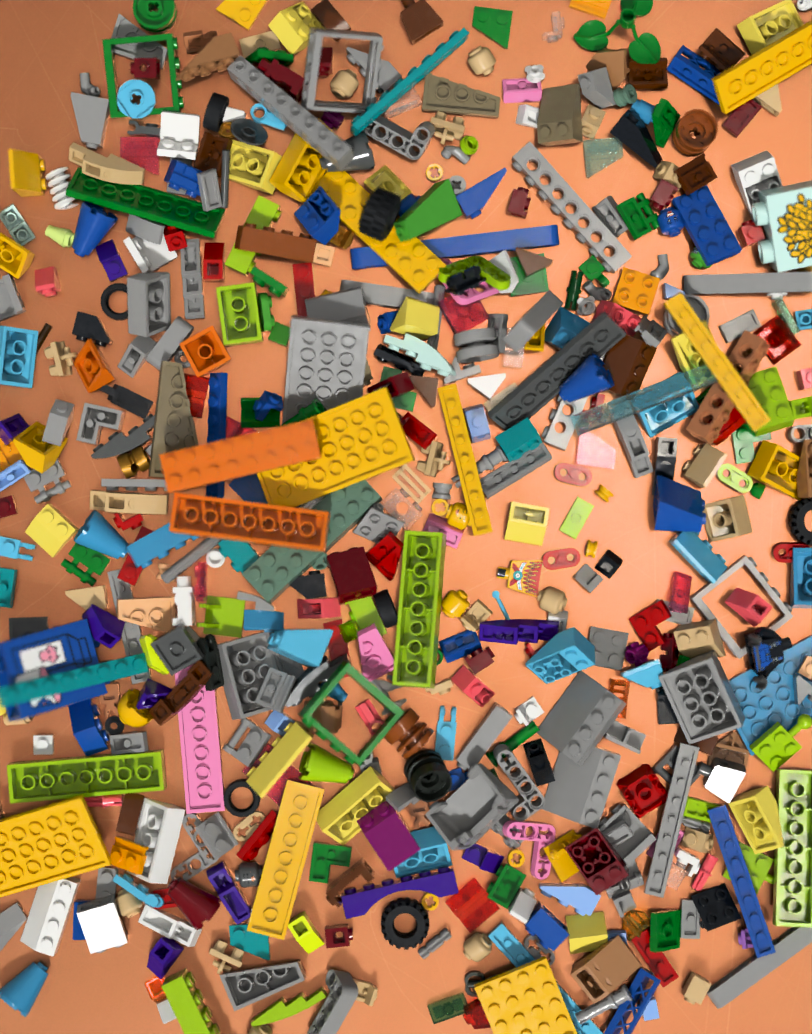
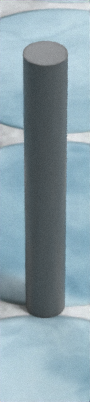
M227 149L222 150L221 208H228L230 150Z

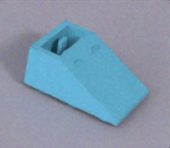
M572 627L557 633L525 665L546 684H549L595 665V648L578 630Z

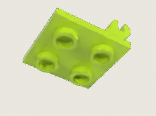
M207 596L206 603H199L200 608H206L205 622L197 623V627H204L203 634L242 638L245 600Z

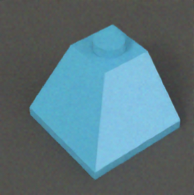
M659 659L651 660L620 673L621 677L644 687H651L652 690L662 686L658 678L663 673Z

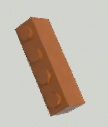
M245 223V226L238 225L235 249L313 263L317 240L311 239V235L300 233L299 237L292 236V231L282 230L281 233L274 232L275 228L263 226V230L256 229V224Z

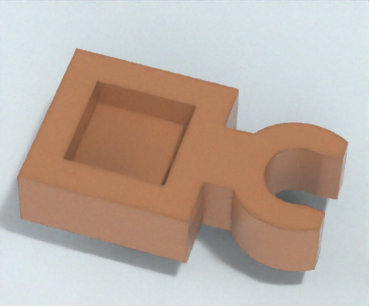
M119 684L105 685L107 694L100 695L101 705L106 704L107 706L104 710V715L106 718L109 717V710L113 709L115 716H119L117 706L115 705L120 700Z
M420 800L415 805L410 803V816H416L417 818L414 823L416 830L419 829L418 823L420 821H424L426 828H428L429 821L424 816L429 811L428 802Z

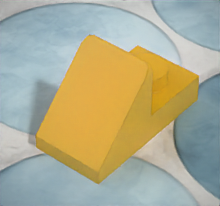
M545 324L523 346L524 350L544 351Z

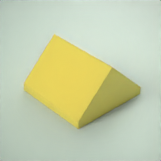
M386 165L364 181V186L371 193L380 187L400 196L401 201L412 193Z
M406 296L390 330L404 335L407 333L421 340L438 334L440 307Z
M603 911L592 912L591 916L587 914L585 916L580 914L565 916L567 929L570 934L568 936L570 954L592 952L608 942Z

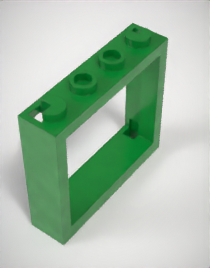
M174 34L102 40L111 118L128 117L120 111L117 105L118 88L113 45L167 40L173 107L154 108L149 115L161 114L162 111L181 112V108H184L183 96H180L179 89H182V80L176 81L175 79L178 76L177 69H180V59L176 57L175 50L178 49L177 38H174Z
M343 661L299 715L303 718L301 721L308 728L313 726L317 730L315 733L322 740L327 738L331 742L329 746L337 753L342 751L345 754L344 759L351 765L356 763L360 766L399 720L404 711L352 665ZM345 674H348L392 713L358 755L354 754L311 716Z

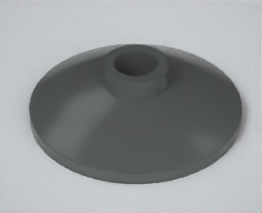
M236 119L230 126L232 134L241 142L249 145H262L268 138L266 130L260 124L249 119Z

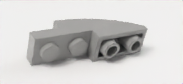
M623 399L608 405L616 432L625 449L634 478L637 479L654 472L648 456L650 454L627 400Z

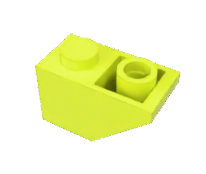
M151 634L141 636L139 641L142 651L145 653L147 666L162 675L169 674V671L150 645L157 637Z
M305 911L289 920L288 928L296 941L308 954L325 944Z

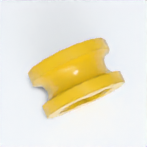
M431 164L428 166L426 177L430 181L436 182L442 178L443 169L440 165ZM431 168L433 170L435 168L439 169V176L437 178L436 176L434 178L430 176L431 172L429 170Z
M600 484L599 490L594 492L608 503V498L613 497V494Z
M437 499L433 502L432 511L434 514L442 516L448 512L449 505L444 499ZM443 502L445 504L443 507H446L445 511L436 512L435 509L437 507H435V504Z
M588 540L585 551L586 557L591 555L592 558H595L598 546L597 541L592 543L591 540Z
M519 849L509 851L507 856L509 864L513 867L523 865L525 861L524 853ZM514 853H517V856L521 855L519 858L520 862L511 861Z
M428 892L425 893L422 897V906L429 911L435 910L439 904L438 896ZM429 896L433 897V901H435V904L433 905L432 903V906H428L425 901L426 898L429 899Z

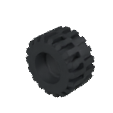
M380 187L376 188L367 200L361 214L359 232L378 241H383L389 235L394 226L393 223L397 219L401 207V197Z
M804 498L798 501L795 507H792V512L788 517L790 518L788 525L791 527L792 530L790 531L797 540L812 545V532L807 530L804 524L806 513L812 510V498Z
M407 897L406 899L398 898L397 901L393 900L390 902V905L386 906L381 919V930L385 940H388L390 945H395L398 949L404 947V950H408L409 947L415 948L418 943L421 944L428 935L427 932L429 930L428 913L422 904H419L415 899L410 900ZM400 914H410L416 919V928L412 932L401 933L395 929L394 919Z

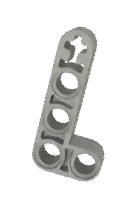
M380 115L363 131L368 136L409 159L417 160L426 151L435 133V128L432 123L426 121L422 122L414 133H411ZM379 127H383L386 133H382ZM421 129L426 130L428 136L423 135ZM396 136L401 137L403 143L398 142ZM413 146H417L420 152H416Z
M549 290L512 328L503 341L517 353L562 306L563 302Z
M499 744L494 748L493 755L520 793L517 796L519 801L510 812L515 820L524 821L543 808L545 798L509 747L505 744ZM503 753L507 756V761L501 756ZM513 767H518L515 772H510ZM523 782H528L525 787H520ZM534 796H539L536 801H531ZM523 807L521 812H515L517 808Z
M333 969L327 972L326 985L330 993L307 1034L337 1033L358 996V987L349 972Z

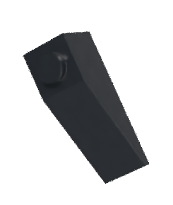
M628 109L610 133L656 168L662 161V157L644 121L640 119L637 113L631 112Z

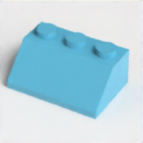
M0 326V385L32 388L38 331Z
M681 372L636 396L634 401H631L635 413L650 438L696 413L699 408L692 387Z
M679 531L669 542L708 583L714 584L727 569V566L724 564L726 560L719 553L715 555L711 551L713 547L708 541H702L698 537L699 532Z
M434 826L422 830H414L411 834L421 850L396 866L394 871L396 878L404 875H412L443 866H451L452 861L448 844Z

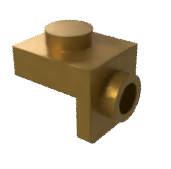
M339 225L338 232L329 242L338 248L346 250L353 242L354 232Z

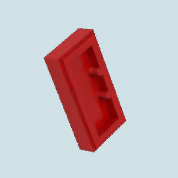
M407 412L403 417L406 421V424L403 426L404 433L426 450L437 434Z

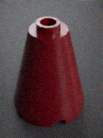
M182 878L173 879L167 887L169 888L168 894L195 930L204 926L202 922L205 920L209 921L220 907V898Z

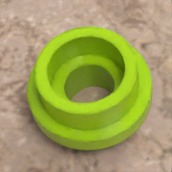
M473 136L463 137L460 141L461 150L467 155L474 154L478 149L477 139Z

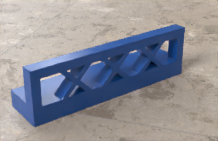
M682 45L667 70L719 105L712 78L722 72ZM683 53L684 55L689 57V59L685 58L681 54Z
M640 968L629 988L633 1000L619 1005L604 1034H619L622 1028L624 1034H632L661 982L659 978L652 975L653 972ZM652 979L654 981L650 989L645 990L648 981ZM642 994L643 1003L640 1006L635 1007L638 999ZM633 1012L634 1019L632 1022L626 1023L629 1015Z

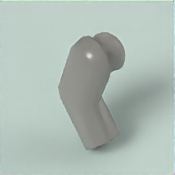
M80 73L81 91L86 95L98 97L100 89L90 83L89 73Z
M447 145L441 152L444 158L449 159L453 155L463 164H466L470 159L469 155L456 146Z
M667 254L658 255L659 266L656 270L651 271V276L662 280L669 272Z
M591 280L583 285L595 300H609L611 298L610 290L595 287Z

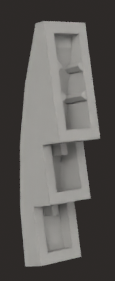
M199 238L186 239L187 247L180 249L185 319L205 318Z

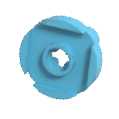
M129 80L119 88L117 105L120 111L128 117L134 119L144 118L153 111L156 105V95L148 83L142 80ZM133 94L141 96L140 104L132 103Z

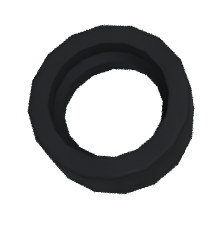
M218 93L212 94L204 115V128L215 132L220 130L226 107L229 104L227 96Z
M115 283L109 285L103 291L101 307L110 318L123 321L128 319V310L123 313L113 312L109 307L108 299L116 291L127 293V285Z
M386 589L373 595L385 628L397 625L398 615L388 590Z
M245 779L236 780L231 783L225 790L223 797L227 811L238 817H247L254 813L261 800V797ZM238 787L248 788L253 794V803L247 809H238L231 802L232 792Z

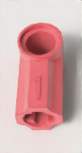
M367 699L356 706L355 709L369 729L370 734L374 736L376 732L372 730V725L374 723H381L383 725L384 721L370 699Z

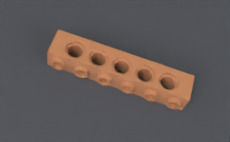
M745 330L728 360L737 372L742 369L739 376L748 387L751 377L757 372L761 360L769 351L770 345L764 338ZM717 380L714 381L686 429L692 436L710 445L718 438L722 426L728 421L729 415L735 407Z

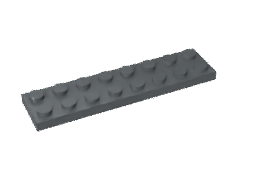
M604 311L487 414L505 431L527 417L530 419L559 394L560 385L590 355L595 353L601 357L626 336V332Z

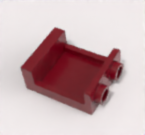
M353 547L348 551L334 552L327 556V567L330 569L337 590L339 604L370 597L377 593V585L364 547Z

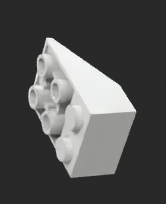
M767 150L731 165L736 183L752 220V204L760 202L758 191L782 187L775 159Z

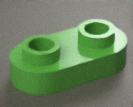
M258 293L262 330L271 331L272 327L275 326L274 316L270 314V307H272L271 296H268L267 293Z

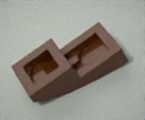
M322 0L311 9L325 29L352 30L328 0ZM333 37L336 41H338L339 39H341V38Z
M679 724L674 741L689 744ZM713 736L690 745L697 746L699 751L712 755L718 737Z
M134 793L125 794L116 832L135 836L145 796Z

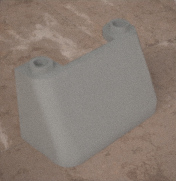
M473 764L468 769L467 776L469 779L446 801H436L431 804L430 810L425 814L451 850L467 849L474 845L519 801L516 795L483 764Z

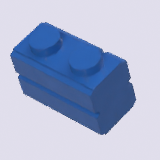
M172 160L164 181L169 183V188L176 191L183 189L186 191L185 195L196 199L197 196H200L196 173L203 171L179 160Z

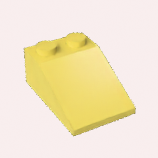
M784 0L748 17L739 23L737 27L751 55L804 24L792 0Z
M231 139L233 143L230 150L229 180L273 195L276 187L269 180L283 156L268 149Z
M706 320L701 321L713 337ZM683 332L671 338L679 367L692 387L697 388L714 378V375Z
M768 786L743 792L734 798L730 804L728 803L754 854L784 846L777 802Z

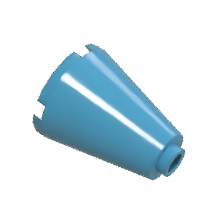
M96 510L88 516L85 524L79 529L73 540L79 545L116 559L119 557L123 558L127 553L125 548L128 543Z
M33 962L0 989V998L14 1010H19L22 1016L27 1017L48 976L46 972L48 968L41 962H38V964Z

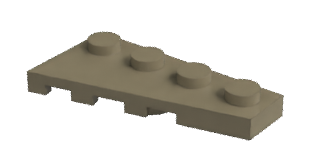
M432 73L425 76L422 111H440L449 114L492 118L499 117L500 97L478 89L469 88L461 83L449 81V79L432 75Z

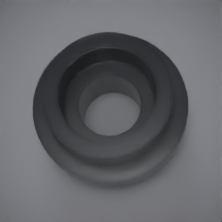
M112 716L105 722V730L110 735L120 734L124 729V723L121 722L118 716ZM111 723H116L118 725L117 729H112Z

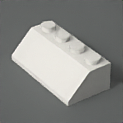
M144 798L134 842L149 847L145 853L146 861L142 874L137 875L129 871L126 872L148 883L167 884L185 809L174 804Z
M68 877L38 886L20 940L37 952L52 957L57 953L81 881L80 879Z

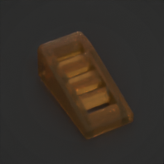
M610 678L609 691L611 693L624 694L623 697L618 698L627 704L630 680ZM614 685L624 686V690L614 689ZM627 705L617 718H626Z

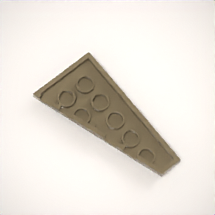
M161 361L149 467V476L164 478L160 454L199 446L193 416L191 415L190 401L187 396L182 363Z

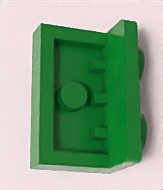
M260 397L241 398V428L280 427V411L271 408L264 420L260 421L255 419V411L253 410L255 401L259 400Z
M506 864L505 867L500 866L496 873V876H498L495 884L491 882L486 892L489 894L487 898L508 909L527 875Z

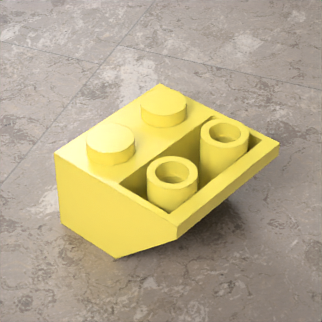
M303 1L280 11L268 25L288 52L293 55L308 46L310 28L324 29Z
M511 502L504 539L542 546L550 508Z

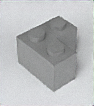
M84 403L76 440L99 445L102 427L121 431L125 412Z

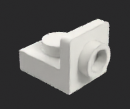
M532 696L515 708L517 713L514 716L520 724L524 723L527 726L532 720L543 714L544 711L534 696Z
M677 847L674 852L675 856L678 857L677 861L686 866L690 863L686 874L692 877L693 873L697 874L701 866L699 863L700 859Z

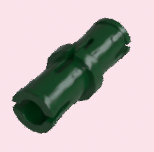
M572 270L570 285L566 290L568 295L564 308L569 310L572 302L571 310L576 311L577 300L582 291L580 287L584 273L579 271L576 279L577 271Z

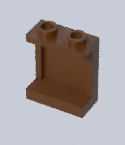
M363 857L327 887L326 899L332 906L336 905L339 908L342 905V899L338 893L360 874L368 883L374 879L375 871Z

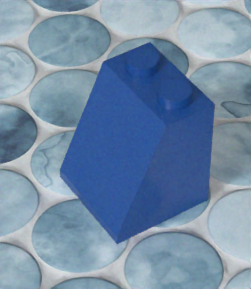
M657 475L653 499L654 529L701 532L702 524H706V513H703L705 510V500H702L701 492Z

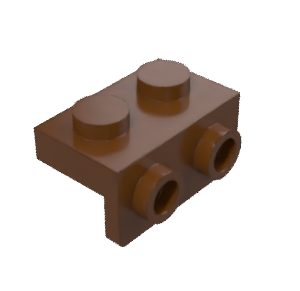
M717 28L699 47L701 55L707 60L711 59L715 62V67L720 72H724L736 65L745 54Z
M660 58L656 64H640L633 59H629L628 84H631L635 89H660L668 87L667 58Z
M204 132L193 167L201 171L212 168L216 169L217 177L221 178L222 150H231L233 141Z

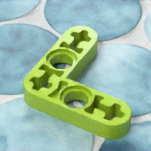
M471 256L439 269L438 280L446 283L449 277L462 273L464 278V270L472 266H479L481 269L480 277L486 278L485 282L498 290H507L510 287L511 277L481 256Z

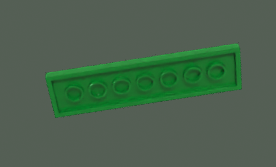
M80 167L77 168L66 189V196L211 238L215 237L225 213V209L216 208L207 212L203 211L201 202L146 186L117 184L99 180L83 174Z

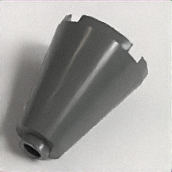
M364 131L356 137L352 136L344 141L352 148L355 158L342 171L371 170L375 167L373 153L367 142L369 141ZM324 156L319 158L322 169H326L327 172L340 171Z

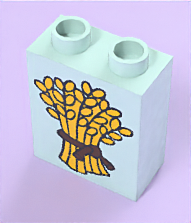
M812 180L758 191L760 202L752 204V215L756 227L762 225L764 227L766 240L758 242V253L761 263H769L770 267L777 272L812 266Z

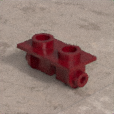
M664 633L666 642L661 645V650L668 651V655L661 654L660 664L663 672L676 667L678 662L679 650L675 636L669 633Z

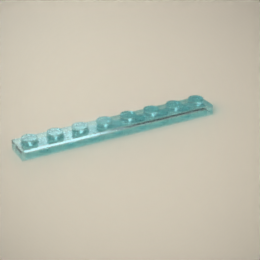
M705 364L573 415L571 420L579 436L718 381Z

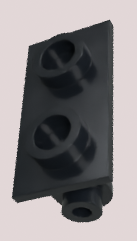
M472 266L463 271L464 278L462 273L449 277L446 281L448 288L445 289V292L461 295L469 288L478 287L480 283L486 281V278L480 277L481 269L479 266Z

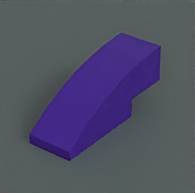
M222 861L207 870L208 879L236 924L238 925L250 918L252 910L224 862Z

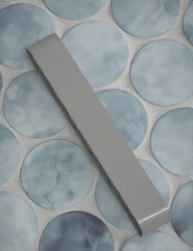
M812 272L684 275L685 294L692 295L812 292Z
M790 928L773 941L775 953L757 958L756 954L712 985L707 995L716 1008H722L809 945L812 942V928Z

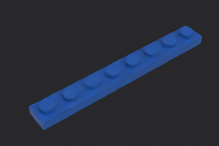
M210 373L207 443L226 439L228 373ZM224 481L206 485L205 496L224 499Z
M726 804L708 809L707 812L756 956L760 958L775 953L776 951Z

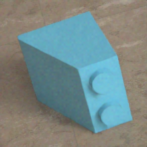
M333 630L274 631L268 638L267 643L269 645L267 649L307 667H319Z

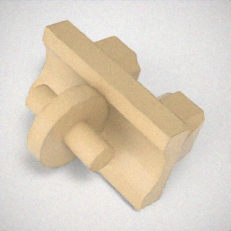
M437 111L436 115L431 118L430 123L435 128V136L442 138L440 144L444 145L445 140H461L465 129L464 119L456 116L453 119V123L445 121L447 114Z
M64 341L51 342V346L44 349L47 359L54 358L55 364L49 366L50 375H73L71 366L74 363L72 358L77 357V353H71L70 348L65 346Z
M432 441L426 450L421 448V452L429 454L427 461L419 460L417 470L423 472L424 475L436 477L437 470L442 471L444 464L450 465V461L445 460L447 452L442 451V443Z
M218 940L213 949H210L209 954L222 959V962L214 959L212 964L219 968L217 973L221 974L222 970L230 972L232 968L226 965V962L240 968L244 951L235 947L229 957L223 954L228 944Z

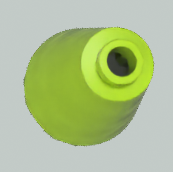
M310 742L307 745L310 749L308 752L304 751L301 759L299 773H302V776H298L300 780L347 783L348 780L351 781L354 770L349 763Z

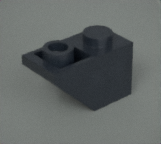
M77 312L72 334L77 336V340L86 342L88 339H92L96 345L106 347V344L112 345V339L97 316Z
M320 570L308 571L309 575L300 576L290 584L307 599L327 597L325 573L320 574Z
M538 739L523 744L537 787L555 781L542 740Z

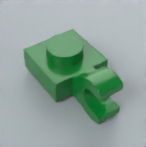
M594 255L578 267L588 280L593 281L595 279L602 288H606L610 284V281L602 274L605 268Z

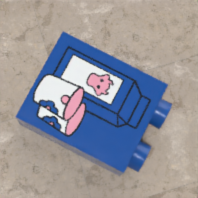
M87 619L0 643V687L99 664L95 648L99 647L100 642L94 640ZM110 681L7 706L5 709L9 721L21 720L107 694L105 685L109 684Z

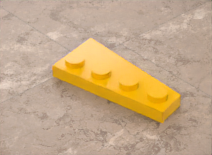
M225 0L216 8V11L249 31L268 0Z

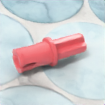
M122 794L84 797L88 807L105 808L107 806H122L123 804Z
M707 853L691 884L693 889L697 891L702 890L708 877L712 876L710 873L718 858Z

